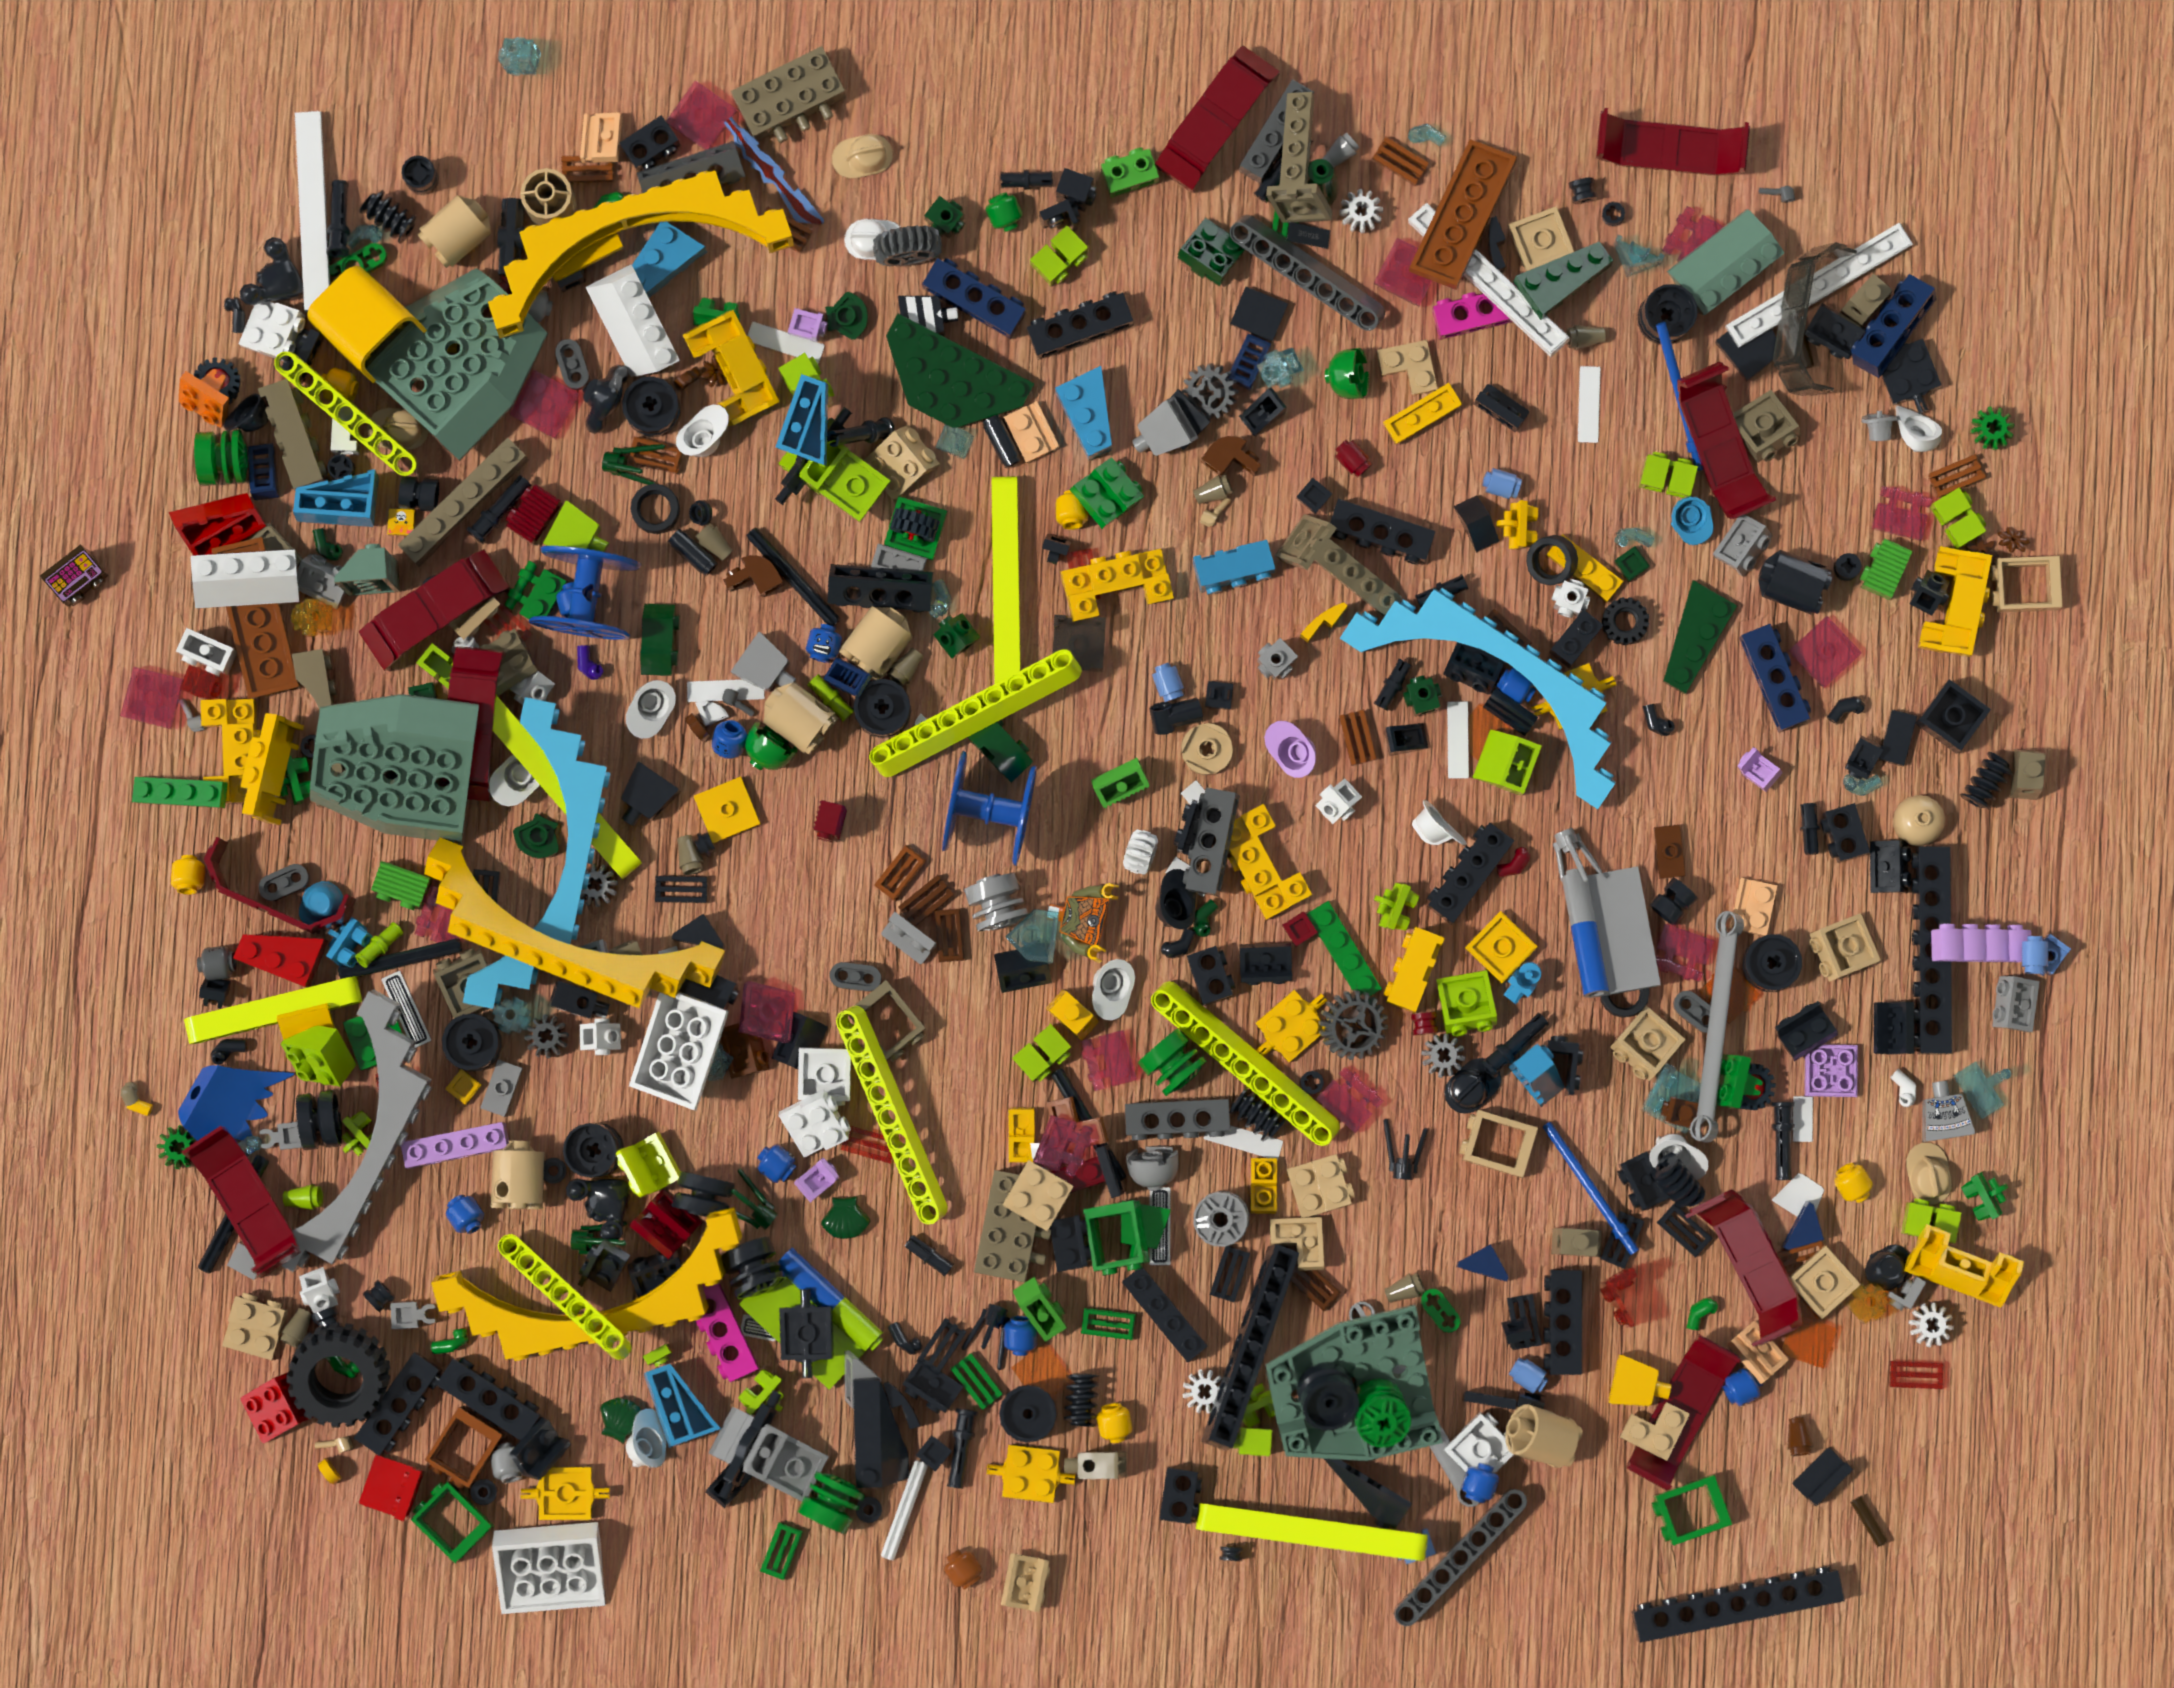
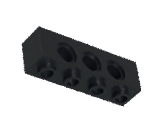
M1110 292L1102 296L1103 300L1093 303V300H1088L1079 304L1078 309L1070 312L1069 309H1063L1054 313L1055 317L1045 320L1042 317L1031 321V326L1027 327V332L1037 360L1133 326L1134 320L1124 293ZM1107 310L1111 316L1108 320L1101 321L1096 317L1098 311ZM1082 318L1086 321L1087 325L1079 330L1075 329L1072 323L1075 319ZM1052 327H1059L1063 333L1059 338H1052L1049 336L1048 331Z
M1341 499L1337 500L1330 521L1337 528L1332 537L1342 541H1346V538L1355 540L1356 545L1366 549H1370L1371 546L1381 549L1380 553L1390 557H1395V554L1405 557L1404 561L1414 565H1419L1420 562L1425 564L1436 532ZM1354 519L1360 520L1363 523V529L1358 532L1351 530L1349 527L1350 521ZM1381 527L1387 531L1388 536L1383 540H1379L1374 536L1373 531ZM1408 536L1412 540V545L1408 548H1403L1399 545L1398 538Z
M831 564L828 577L827 603L837 606H861L862 608H871L873 606L879 608L891 607L894 610H912L914 612L930 611L933 572Z
M1144 1268L1135 1270L1122 1281V1284L1187 1363L1207 1347V1344Z
M1549 1270V1275L1544 1276V1291H1549V1301H1544V1317H1549V1327H1544V1343H1549V1354H1544V1369H1549L1550 1375H1582V1270ZM1560 1289H1566L1570 1294L1569 1301L1565 1304L1559 1303L1556 1299V1293ZM1560 1315H1565L1569 1318L1570 1324L1565 1330H1560L1556 1326V1319ZM1560 1341H1565L1569 1344L1570 1350L1565 1356H1560L1556 1352V1345Z
M414 1352L386 1391L377 1410L369 1415L354 1439L378 1456H383L384 1453L389 1454L397 1443L394 1438L399 1431L404 1433L412 1422L409 1418L414 1410L419 1411L425 1404L427 1398L424 1395L429 1388L432 1390L436 1388V1384L441 1378L439 1374L442 1369L418 1352ZM414 1376L418 1377L422 1382L421 1388L416 1392L412 1391L409 1387V1381ZM398 1398L404 1399L407 1404L406 1410L402 1413L394 1409V1402ZM384 1419L388 1420L392 1426L388 1434H383L379 1430V1424Z
M463 1357L460 1360L453 1358L436 1385L521 1441L542 1417V1414L537 1412L539 1407L529 1400L523 1403L516 1398L518 1393L506 1385L503 1389L494 1384L496 1379L484 1371L482 1374H479L473 1370L475 1365ZM467 1376L473 1377L476 1382L475 1388L472 1391H467L463 1387V1380ZM489 1390L497 1394V1401L494 1405H488L484 1400V1395ZM511 1404L519 1409V1415L514 1420L509 1419L506 1415V1408Z

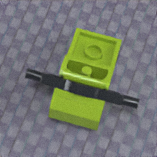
M843 407L835 419L830 417L827 421V434L832 430L845 429L843 425L852 415V412ZM827 441L826 466L786 452L778 463L780 467L788 472L781 481L784 487L775 498L781 505H784L792 493L797 495L806 485L861 523L891 483L888 478L852 453L846 446L831 447L829 445L836 441Z

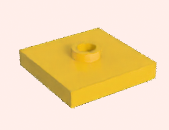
M741 776L693 796L713 844L761 825Z
M1500 911L1465 949L1502 984L1538 946Z
M327 1003L277 1015V1022L283 1040L316 1025L335 1028Z

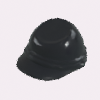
M258 393L245 398L226 418L224 422L225 430L239 429L244 432H253L264 427L268 422V416L265 411L267 406L264 398L260 397Z
M1896 1244L1888 1245L1870 1254L1865 1267L1866 1279L1870 1285L1880 1291L1899 1289L1909 1274L1904 1269L1910 1254L1903 1247Z

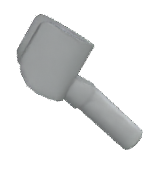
M181 699L179 703L186 714L189 728L193 732L204 730L205 727L201 726V715L193 717V713L186 700Z

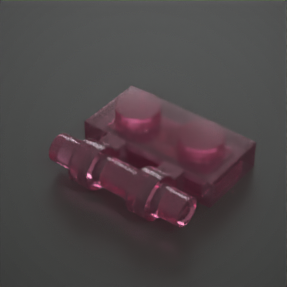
M1686 206L1684 212L1678 215L1676 219L1677 224L1672 233H1668L1665 238L1666 244L1662 251L1667 255H1671L1674 248L1680 250L1681 253L1677 261H1681L1724 226L1704 215L1701 216L1698 223L1694 222L1691 218L1695 210ZM1686 228L1692 231L1687 243L1680 239Z
M1882 486L1879 496L1889 498L1888 504L1877 503L1871 529L1921 541L1928 515L1918 513L1919 507L1930 508L1932 498L1925 497L1920 492H1914L1913 494L1901 491L1899 487L1892 486V488ZM1897 500L1911 503L1910 510L1896 507Z
M430 885L428 894H425L423 900L424 906L421 915L417 916L415 922L417 927L414 934L424 937L428 928L433 930L430 938L431 941L439 943L455 938L459 939L458 936L448 933L451 914L454 910L436 903L439 887ZM434 906L440 908L436 922L430 920Z
M1664 924L1656 949L1666 953L1664 959L1655 956L1657 967L1662 972L1668 973L1669 971L1681 975L1682 979L1687 981L1692 979L1700 982L1703 972L1695 970L1694 966L1695 963L1706 965L1714 940ZM1676 955L1687 959L1686 966L1672 962L1673 956Z
M1124 1030L1099 1036L1101 1047L1093 1048L1091 1039L1081 1041L1083 1047L1082 1057L1083 1060L1086 1059L1090 1073L1087 1075L1089 1082L1093 1084L1094 1091L1104 1089L1102 1079L1107 1077L1110 1078L1112 1087L1137 1080ZM1104 1055L1107 1069L1099 1070L1096 1056Z
M1345 1066L1339 1075L1346 1082L1340 1086L1333 1080L1316 1100L1352 1132L1356 1133L1372 1115L1365 1106L1371 1102L1378 1108L1384 1100L1377 1095L1378 1091L1373 1087L1370 1089L1359 1079L1360 1075L1356 1072L1352 1073ZM1352 1086L1363 1095L1359 1102L1347 1092Z
M1051 1115L1033 1163L1058 1172L1062 1163H1066L1068 1166L1065 1173L1075 1176L1077 1169L1081 1168L1083 1164L1082 1156L1086 1147L1090 1146L1092 1141L1090 1136L1093 1129L1084 1125L1081 1133L1074 1132L1077 1126L1075 1121ZM1070 1142L1076 1143L1072 1154L1067 1153Z

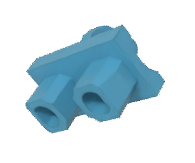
M351 917L347 925L344 926L342 924L337 932L332 929L329 930L328 934L333 939L328 945L331 949L326 956L339 966L345 965L353 968L358 962L355 958L356 953L353 950L357 944L366 947L373 936L364 925Z
M1534 962L1524 963L1521 968L1515 970L1508 980L1511 985L1504 995L1516 1004L1523 995L1529 997L1534 991L1542 973L1538 964Z

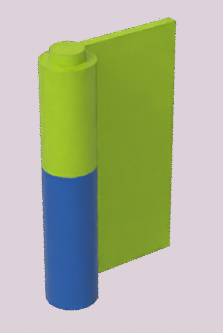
M792 1247L779 1260L782 1267L777 1270L784 1271L786 1279L764 1294L744 1298L739 1306L779 1344V1308L800 1305V1289H811V1304L818 1307L832 1306L834 1359H819L812 1362L813 1376L830 1390L845 1374V1351L850 1350L855 1356L860 1358L869 1348L872 1351L876 1349L883 1341L880 1337L883 1332Z

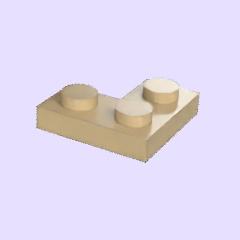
M1427 340L1376 351L1382 377L1407 372L1412 396L1437 390Z
M1322 1217L1270 1219L1271 1245L1278 1244L1283 1247L1297 1246V1252L1299 1253L1297 1259L1298 1271L1324 1270Z
M1665 1402L1655 1425L1630 1414L1620 1438L1667 1461L1690 1414Z

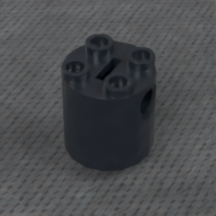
M1779 550L1764 561L1758 576V582L1763 598L1812 615V613L1818 614L1823 603L1821 593L1823 589L1828 590L1832 580V571L1827 566Z

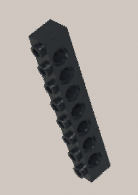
M1919 846L1916 848V853H1912L1911 856L1912 868H1916V878H1912L1911 884L1912 894H1916V904H1912V920H1916V930L1912 931V945H1916V956L1912 957V970L1917 971V982L1912 984V995L1917 997V1007H1914V1023H1917V1033H1914V1049H1917V1055L1952 1054L1951 962L1932 961V958L1926 955L1925 947L1927 944H1932L1931 932L1925 928V921L1927 918L1934 919L1937 923V929H1939V924H1951L1950 847ZM1926 867H1933L1936 870L1937 876L1935 880H1929L1925 877L1924 870ZM1927 892L1936 895L1937 903L1935 906H1929L1925 902L1924 897ZM1929 969L1937 973L1938 979L1934 984L1929 983L1925 978V973ZM1928 995H1932L1937 999L1938 1005L1936 1009H1929L1926 1006L1925 1000ZM1928 1021H1933L1937 1024L1938 1032L1936 1035L1927 1033L1925 1027Z
M1278 1244L1267 1247L1201 1442L1224 1451L1233 1449L1299 1256L1298 1252Z
M1831 1566L1815 1568L1816 1573L1806 1575L1805 1571L1790 1573L1789 1579L1780 1580V1576L1765 1578V1584L1755 1585L1754 1581L1739 1584V1589L1729 1591L1728 1586L1713 1589L1714 1594L1704 1596L1703 1592L1688 1594V1599L1678 1601L1677 1597L1663 1599V1604L1652 1606V1602L1636 1605L1637 1610L1631 1611L1637 1642L1642 1643L1844 1602L1839 1571L1836 1569L1831 1570ZM1816 1580L1820 1584V1591L1816 1595H1810L1807 1586L1811 1581ZM1786 1586H1792L1795 1590V1595L1791 1600H1785L1782 1597V1590ZM1766 1591L1769 1594V1601L1766 1605L1761 1606L1757 1603L1756 1596L1759 1592ZM1736 1596H1741L1744 1605L1742 1609L1734 1611L1731 1608V1600ZM1715 1601L1718 1605V1612L1713 1616H1708L1705 1612V1606L1708 1602ZM1688 1606L1692 1609L1693 1616L1688 1621H1682L1679 1612L1683 1607ZM1658 1612H1665L1667 1615V1622L1663 1626H1656L1654 1623V1616Z

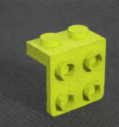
M660 1132L654 1133L637 1144L622 1148L616 1152L619 1167L625 1171L630 1180L629 1186L631 1190L639 1197L658 1192L678 1181L680 1170Z

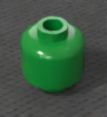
M1004 192L988 200L989 204L985 210L993 228H1003L1004 232L1018 227L1017 221L1022 218L1023 213L1014 195H1008L1007 192Z

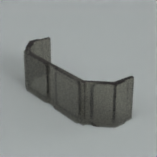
M1834 242L1814 247L1798 258L1799 262L1791 264L1788 268L1782 300L1783 313L1782 319L1778 324L1773 362L1774 367H1777L1779 370L1780 379L1791 394L1814 396L1834 392L1832 387L1814 383L1800 360L1815 265L1825 257L1837 259L1857 254V250L1847 248L1845 244Z

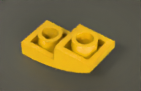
M1251 1158V1214H1277V1158Z

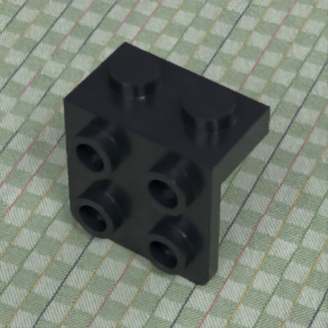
M1192 800L1191 805L1186 803L1182 815V821H1185L1183 829L1178 828L1174 840V845L1178 846L1177 852L1187 856L1191 843H1195L1196 834L1193 833L1196 818L1199 819L1201 808H1198V801ZM1218 810L1212 811L1209 816L1210 822H1218L1221 818V812ZM1210 835L1205 839L1204 845L1206 848L1212 847L1214 835Z
M719 975L716 976L710 988L685 979L679 992L696 997L724 1010H727L729 1004L733 1005L740 991L737 990L739 985Z
M1553 1036L1550 1040L1544 1041V1045L1551 1053L1568 1055L1564 1095L1573 1096L1574 1091H1579L1580 1075H1576L1577 1066L1582 1065L1583 1050L1579 1049V1043L1568 1042V1037Z

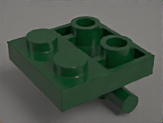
M1205 217L1180 248L1177 258L1190 266L1192 272L1203 279L1206 277L1220 287L1225 279L1224 277L1245 252V249L1235 243L1228 232Z

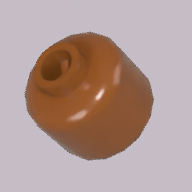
M958 1549L946 1557L948 1563L944 1566L943 1570L954 1587H962L965 1590L981 1579L982 1567L971 1551L961 1553Z

